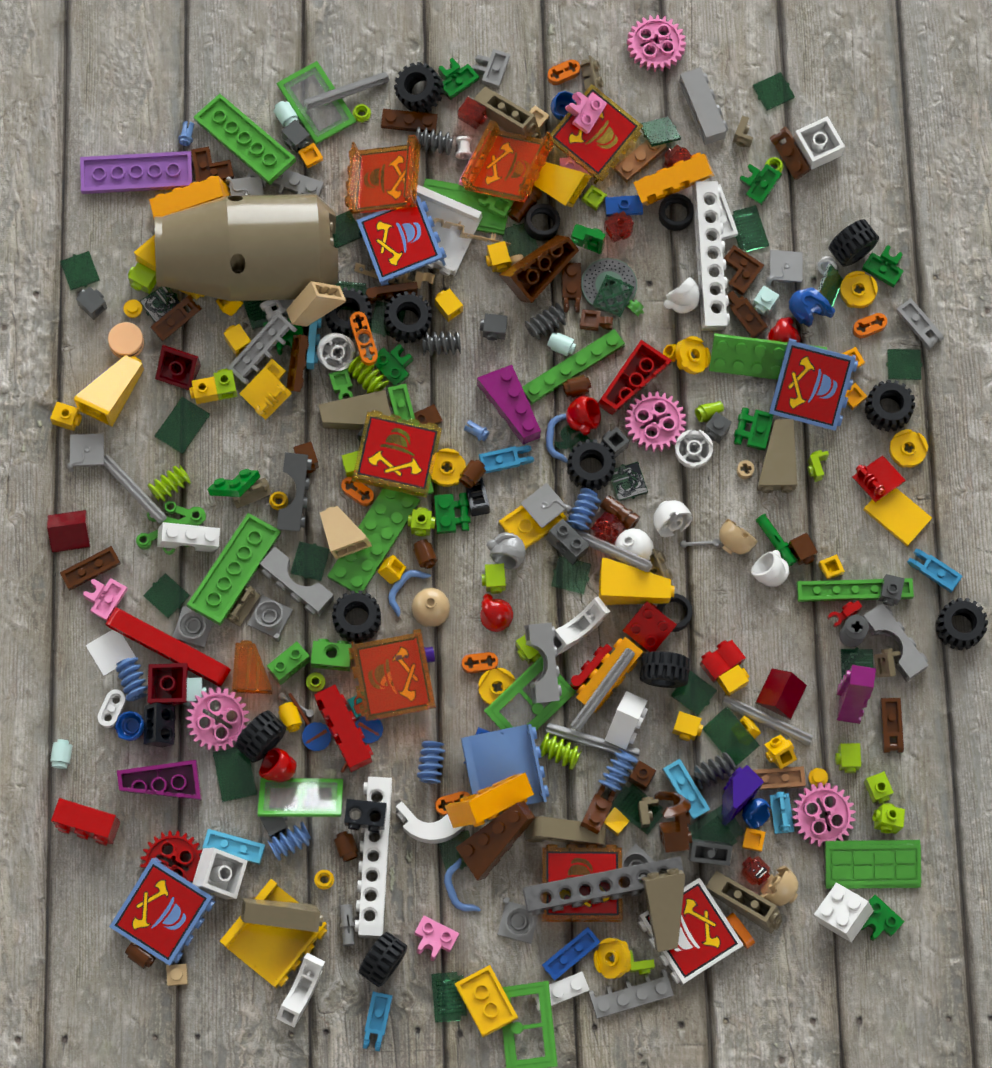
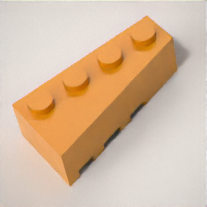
M699 152L690 156V159L687 161H678L672 167L660 169L655 174L645 176L633 183L641 202L648 206L664 199L670 194H675L693 186L696 181H704L715 175L707 156Z
M210 176L204 181L192 182L189 186L183 188H175L172 192L157 194L154 198L149 199L154 218L231 195L230 188L219 176Z
M627 637L618 639L613 646L615 650L611 655L609 653L605 655L601 661L603 665L599 670L595 668L589 675L590 681L586 685L583 683L577 690L578 696L576 698L585 705L624 650L629 648L635 653V656L597 706L594 713H597L613 694L612 690L616 689L624 681V675L636 667L638 662L636 660L639 657L642 658V655L646 653Z
M525 772L512 775L494 783L490 787L477 791L476 794L465 796L459 799L460 802L445 805L453 828L467 825L477 827L485 823L484 820L487 818L491 820L498 817L499 812H505L517 802L525 801L526 803L528 801L527 798L534 795Z

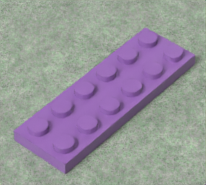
M191 151L80 157L81 193L167 190L189 186L193 182Z

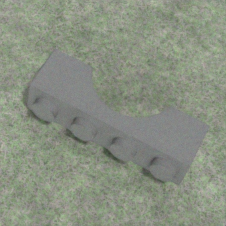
M274 547L261 561V573L268 579L273 578L276 581L275 584L284 591L286 589L291 593L290 597L297 603L301 601L306 605L304 608L313 615L315 613L320 616L332 603L334 595L320 583L312 586H301L292 581L288 574L291 564L290 559Z
M881 603L863 616L868 621L869 632L872 636L878 634L886 635L897 643L901 655L895 667L906 682L926 670L928 667L926 656L923 653H919L916 649V643L911 637H907L903 625L899 621L896 622L893 618V612L888 606L885 607Z
M552 622L524 625L526 645L535 648L541 654L544 664L540 677L530 684L532 703L560 701L559 697L562 695L561 686L558 685L557 679L560 671L555 660L558 652L553 641L556 635L555 628L552 626Z

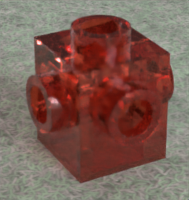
M624 211L619 214L616 212L605 221L604 230L612 242L615 243L620 239L625 240L632 235L634 222L631 216H627Z
M604 512L591 527L595 537L610 544H613L617 537L626 529L616 515Z

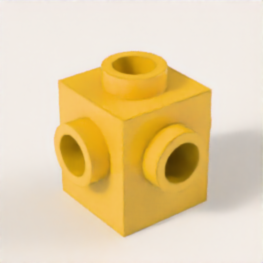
M781 735L772 738L764 744L767 751L765 753L766 758L770 763L774 762L780 769L797 760L792 742L789 739L786 740Z

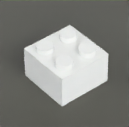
M828 116L796 130L793 137L811 170L842 156L845 149L844 143Z
M203 848L193 884L203 891L220 898L237 899L248 861L216 848Z
M836 882L814 913V916L819 924L852 943L874 910L869 901Z

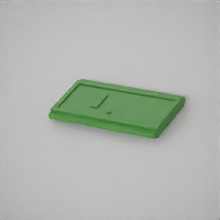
M425 178L423 187L482 212V219L476 231L496 233L504 236L508 214L503 219L488 212L490 206L483 207L479 205V199L487 200V197L483 196V190L477 189L474 191L459 184ZM489 192L492 197H495V195L497 194V193ZM502 195L510 200L512 199L511 196Z
M920 840L825 841V888L832 889L836 882L847 889L921 888Z

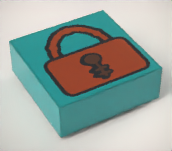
M365 692L347 700L355 718L368 713Z

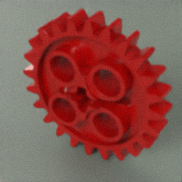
M170 830L168 836L165 837L162 832L161 839L154 836L155 843L148 842L150 849H143L147 856L141 857V860L145 861V863L141 864L140 867L145 869L150 860L155 857L157 858V855L163 856L170 861L175 859L177 864L188 867L189 870L185 871L176 865L170 867L167 861L159 860L162 861L161 864H164L172 871L182 872L183 878L192 883L202 850H197L200 847L199 843L193 845L194 837L187 840V833L180 837V832L177 831L175 836H173ZM166 846H172L173 851L171 854L166 855L163 853V849ZM188 853L191 855L190 861L182 862V855Z

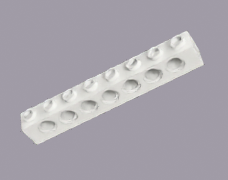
M696 181L692 187L698 284L700 290L701 330L719 331L724 330L730 323V315L726 311L729 299L728 295H725L727 277H724V270H726V260L723 259L725 242L722 241L721 236L724 232V225L720 221V216H722L723 212L722 205H719L721 188L718 187V181ZM704 199H709L712 205H707ZM705 217H710L713 223H708ZM706 235L713 236L714 241L708 240ZM708 253H713L715 259L709 258ZM709 271H714L717 277L710 276ZM710 289H715L718 295H713ZM711 307L718 308L719 313H714Z
M368 777V782H364L363 794H367V801H372L371 799L375 794L381 795L383 797L381 802L387 803L384 830L370 832L368 828H361V833L365 834L364 841H360V853H363V861L359 860V872L362 873V880H358L357 892H361V898L356 902V912H360L359 920H355V932H358L359 938L379 939L383 934L392 778ZM371 834H379L380 839L377 842L370 841L369 837ZM371 853H377L379 859L371 862L368 860V856ZM371 872L378 875L377 880L373 882L367 880V875ZM369 892H374L377 895L376 899L372 902L367 901L365 898ZM367 912H373L376 915L373 921L369 922L364 919Z

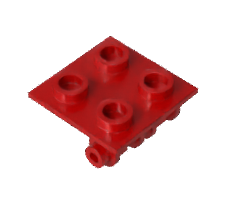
M883 455L868 466H857V474L852 476L875 503L906 481Z
M646 601L622 631L649 652H654L677 624L659 611L656 605Z

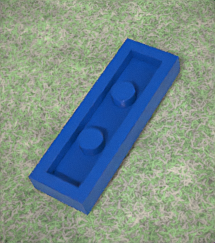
M587 927L543 963L542 967L556 981L596 948L600 941Z

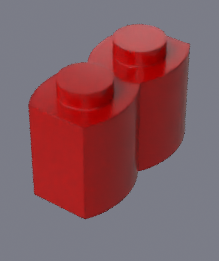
M726 640L722 641L717 645L718 649L713 653L708 651L701 657L700 666L713 683L718 680L719 676L740 665L746 659L733 640L728 642Z

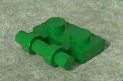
M743 407L741 414L738 415V427L734 431V444L741 445L742 439H748L746 447L765 451L774 415L769 414V412L755 410L754 416L748 415L749 409ZM746 423L752 424L750 432L744 431Z
M459 493V501H454L453 494L434 495L437 534L456 533V525H461L462 531H469L471 519L468 516L469 501L467 500V493ZM460 508L461 517L455 518L454 509Z

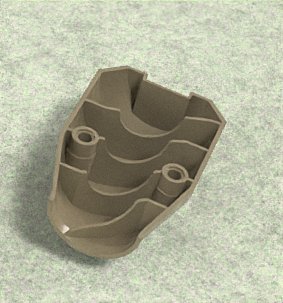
M317 194L225 196L165 216L154 217L157 287H168L227 301L294 300L311 281L330 285L338 283V249L334 247L332 235L336 232V213Z

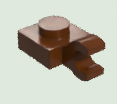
M582 309L580 329L598 331L600 326L603 329L612 330L613 317H602L601 311Z

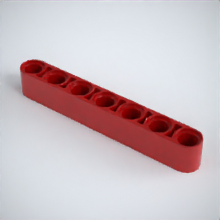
M117 607L114 608L105 623L110 629L173 663H187L188 671L219 687L223 685L231 671L229 667Z

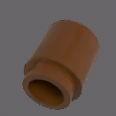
M584 375L567 379L566 382L562 383L566 397L571 396V398L589 393V389L592 388L589 377L585 378Z
M471 460L460 474V483L469 489L472 486H476L486 472L485 465L479 460Z
M427 539L417 541L413 545V551L419 566L425 569L434 567L438 559L431 543Z
M347 831L337 834L334 843L339 857L343 859V862L356 859L358 857L357 852L359 851L353 834H348Z
M133 942L125 951L128 958L143 969L146 966L150 968L156 960L154 955Z

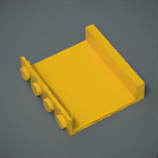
M272 879L268 881L255 897L257 900L299 903ZM240 916L222 937L220 943L277 989L279 985L281 987L285 985L289 979L287 975L292 970L296 971L302 963L300 959L305 954L311 953L315 947L313 943L317 938L321 940L328 931L326 929L327 923L323 922L322 926H319L318 932L245 923L241 920Z

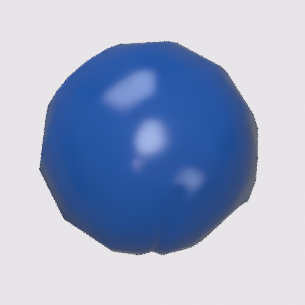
M562 91L552 99L550 108L556 119L566 121L570 117L571 113L565 107L570 103L577 105L575 100L572 99V93Z
M133 711L121 714L115 725L118 737L126 741L137 740L144 733V720L142 716Z
M762 798L750 800L743 808L742 818L749 828H759L769 819L770 813L768 808L770 809L771 807Z

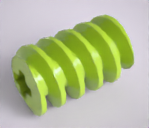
M359 355L350 363L348 372L353 373V378L357 379L359 384H362V388L367 390V394L382 391L389 381L382 382L384 376L380 375L377 377L379 370L372 371L374 364L371 366L363 364Z
M180 464V469L176 466L172 467L174 473L167 470V477L163 474L160 475L161 482L154 479L155 486L150 483L147 484L158 502L159 499L165 502L166 494L172 497V490L178 493L177 486L184 489V481L191 484L189 476Z
M547 732L540 746L541 757L548 753V760L555 756V763H559L562 760L563 767L570 763L569 770H573L582 750L578 752L577 745L571 749V742L564 746V739L557 743L556 735L549 739L550 733Z

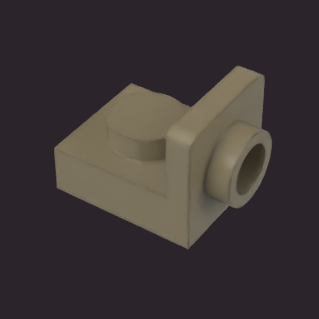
M743 115L735 132L733 142L741 147H750L753 137L747 135L750 125L747 124L749 117Z
M893 648L881 649L879 654H874L877 678L896 676L893 656L901 655L900 651H893Z
M645 797L642 798V801H639L638 811L641 828L649 827L650 821H653L652 810H648V807L658 806V799Z

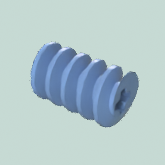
M581 488V494H578V500L575 501V507L572 508V514L568 516L569 521L566 522L574 529L589 530L590 528L586 523L592 524L593 521L589 516L595 517V513L592 510H598L595 503H601V500L597 498L598 494L595 491Z
M138 657L127 658L116 664V671L119 673L118 677L122 680L121 686L125 687L123 692L127 694L125 697L127 701H135L147 696L144 691L148 689V686L141 685L146 680L139 679L143 672L136 671L141 665H134L139 660Z
M423 741L421 743V746L425 749L420 750V754L423 757L419 758V762L422 763L418 765V769L422 771L417 773L419 781L429 784L441 783L440 780L436 779V776H442V773L438 772L437 769L443 768V765L438 763V761L444 760L443 757L439 756L440 753H445V750L440 748V746L444 745L443 743L436 741Z
M620 749L621 753H614L618 758L617 760H610L614 766L606 767L610 773L602 774L606 780H599L601 784L613 791H622L623 788L619 783L626 784L627 781L623 776L630 777L631 774L627 769L634 770L631 762L638 763L635 756Z
M303 821L300 822L301 829L294 825V832L286 829V836L280 832L279 840L272 836V843L268 841L275 857L279 861L281 860V853L285 857H288V850L294 854L295 846L300 850L303 849L302 843L310 846L309 839L311 837Z

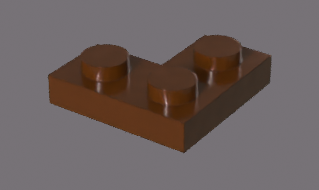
M209 146L191 150L197 182L204 181L210 176H219L223 181H226L227 177L234 179L231 160L212 163Z
M733 245L724 257L726 264L737 271L728 283V286L744 296L764 268V264Z

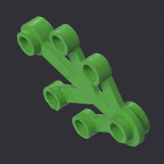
M173 501L165 503L167 513H177L185 517L177 520L166 516L167 518L163 522L197 526L201 525L206 519V513L201 507L186 509L177 506ZM169 505H174L172 510L167 509ZM147 512L148 519L151 522H155L156 520L154 518H151L150 514ZM199 513L200 515L198 518H193V514ZM158 530L149 534H139L136 538L138 547L143 550L150 548L152 541L158 539ZM145 537L147 541L142 543L140 542L141 538ZM163 547V550L167 555H171L175 552V549L173 548L171 551H167L166 548Z

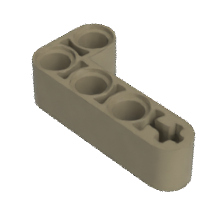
M537 816L526 829L525 841L543 842L549 840L588 846H605L606 825H602L597 835L580 826L581 821Z

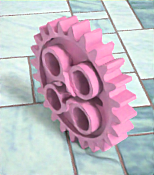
M649 15L648 21L643 17L642 23L636 21V27H631V32L628 33L627 51H631L630 58L635 57L634 63L640 61V68L646 65L647 71L650 67H653L654 72H656L657 68H660L663 72L664 66L670 69L671 64L676 66L677 60L681 61L686 42H684L685 35H682L683 29L677 30L678 23L672 25L673 19L667 22L666 16L661 20L659 15L656 16V19ZM660 32H665L667 35H661ZM647 35L649 38H643L642 36ZM668 48L671 51H664L663 49ZM650 51V52H652L653 54H652V55H648V54H646L645 52Z
M656 391L655 396L648 392L647 398L641 394V401L635 398V405L630 403L629 408L631 410L626 411V415L629 417H625V422L629 424L625 426V429L630 430L628 436H634L632 439L633 443L639 441L638 447L644 444L645 451L652 447L653 452H655L656 447H659V450L662 452L663 446H665L669 450L670 443L676 445V439L681 435L680 433L685 432L683 427L686 426V421L683 419H685L686 414H680L683 411V407L677 408L679 401L673 403V396L667 399L666 393L660 397L658 391ZM662 407L664 412L659 413L655 408ZM645 415L648 419L643 421L638 416ZM670 423L673 428L667 429L663 424ZM654 431L656 435L650 437L647 435V432Z
M220 687L216 688V692L209 688V694L201 691L202 697L195 695L197 702H190L193 708L186 709L187 712L191 713L190 716L185 717V719L190 720L186 727L192 728L188 733L189 735H196L193 739L194 742L201 740L199 746L202 747L206 744V749L210 750L213 745L214 751H218L219 746H221L222 750H226V744L233 747L232 741H237L242 729L246 727L244 722L250 721V719L244 718V715L249 713V711L242 709L246 706V703L239 704L242 699L240 696L234 698L236 692L232 691L228 695L227 688L222 693ZM216 700L219 703V707L217 710L212 711L210 703ZM203 709L219 716L221 720L230 724L232 728L229 729L219 722L215 723L216 720L203 713ZM233 710L235 718L232 721H228L226 715L229 711ZM206 717L208 725L202 728L199 721L201 718ZM223 727L225 734L223 737L218 738L216 730Z
M818 783V788L812 784L810 785L811 791L804 788L805 795L798 794L801 800H794V803L798 805L797 808H791L792 811L796 812V815L792 816L791 819H797L793 827H800L797 834L804 833L803 840L809 837V844H813L816 840L818 847L821 846L822 842L825 846V841H836V839L844 841L842 834L849 836L846 829H853V826L849 823L856 820L851 817V814L856 813V811L850 810L854 803L847 802L850 796L843 797L845 790L837 792L838 786L834 785L831 789L830 783H826L825 788L822 783ZM828 796L833 799V805L830 808L825 805V799ZM817 798L820 800V806L816 801ZM809 803L815 806L813 814L807 812L806 808ZM822 811L827 812L825 819L820 818ZM834 815H837L840 818V823L838 826H835L832 823V818ZM816 822L822 825V830L819 833L815 832L813 828Z

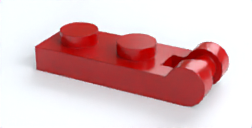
M608 644L604 647L600 646L593 655L595 657L591 662L587 660L581 667L582 672L571 678L570 686L577 691L583 683L585 684L592 671L601 666L602 659L607 653L611 654L613 648Z

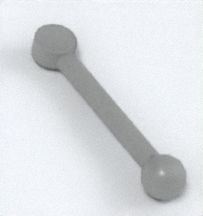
M714 539L713 541L686 542L683 540L680 542V546L682 548L698 545L718 547L720 540Z
M279 693L278 698L280 700L292 702L291 699L286 697L285 693ZM299 705L307 717H313V710H307Z

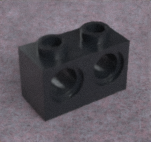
M153 703L144 707V745L162 748L174 745L175 706Z
M347 799L344 819L345 826H348V829L360 830V827L368 828L370 832L384 830L387 803ZM353 811H359L361 817L353 820L350 818V814ZM373 813H378L381 815V819L373 822L370 820V816Z

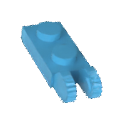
M530 445L514 446L479 454V460L485 465V474L533 463L534 457H518V454L530 452L532 450Z
M915 549L914 554L926 562L922 565L915 559L909 558L907 563L952 593L963 576L932 555L929 556L922 550Z
M378 992L372 993L364 1031L366 1032L363 1043L364 1049L368 1048L370 1034L372 1033L378 1035L375 1051L380 1052L393 995Z

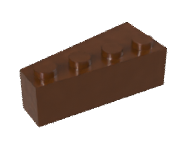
M557 235L499 274V276L520 301L533 303L579 249L569 237Z
M525 801L515 803L456 847L477 881L486 879L490 874L489 872L500 862L503 855L509 851L517 838L523 834L535 819Z

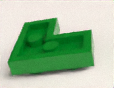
M244 469L233 480L216 479L207 490L210 496L241 497L260 478L258 470Z

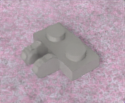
M493 49L490 58L477 55L475 57L476 62L487 65V67L473 65L472 69L476 73L483 75L482 84L499 89L510 60V54Z

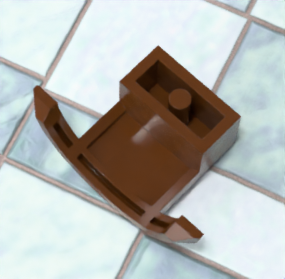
M659 791L654 795L655 799L670 800L674 804V806L667 807L664 810L663 817L664 819L675 817V821L659 823L660 840L665 852L689 850V843H692V835L687 824H690L688 811L691 809V802L678 793Z

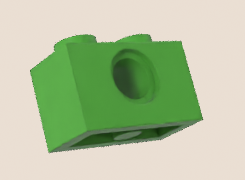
M328 639L313 641L311 668L350 672L352 644H349L347 641L333 643ZM329 651L337 652L336 657H327Z
M295 642L269 663L267 669L281 686L310 662V656L298 642Z

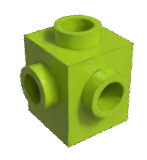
M422 507L417 508V510L413 509L412 515L408 516V527H411V534L421 537L430 536L431 529L435 528V517H432V511Z
M889 803L882 804L874 811L872 816L874 829L886 834H897L904 827L905 809L895 807Z

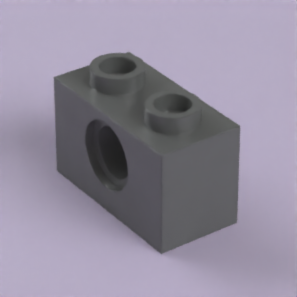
M564 519L560 520L549 530L546 538L572 565L587 553L590 546Z
M692 839V843L689 845L688 859L693 862L730 866L732 845L724 842Z

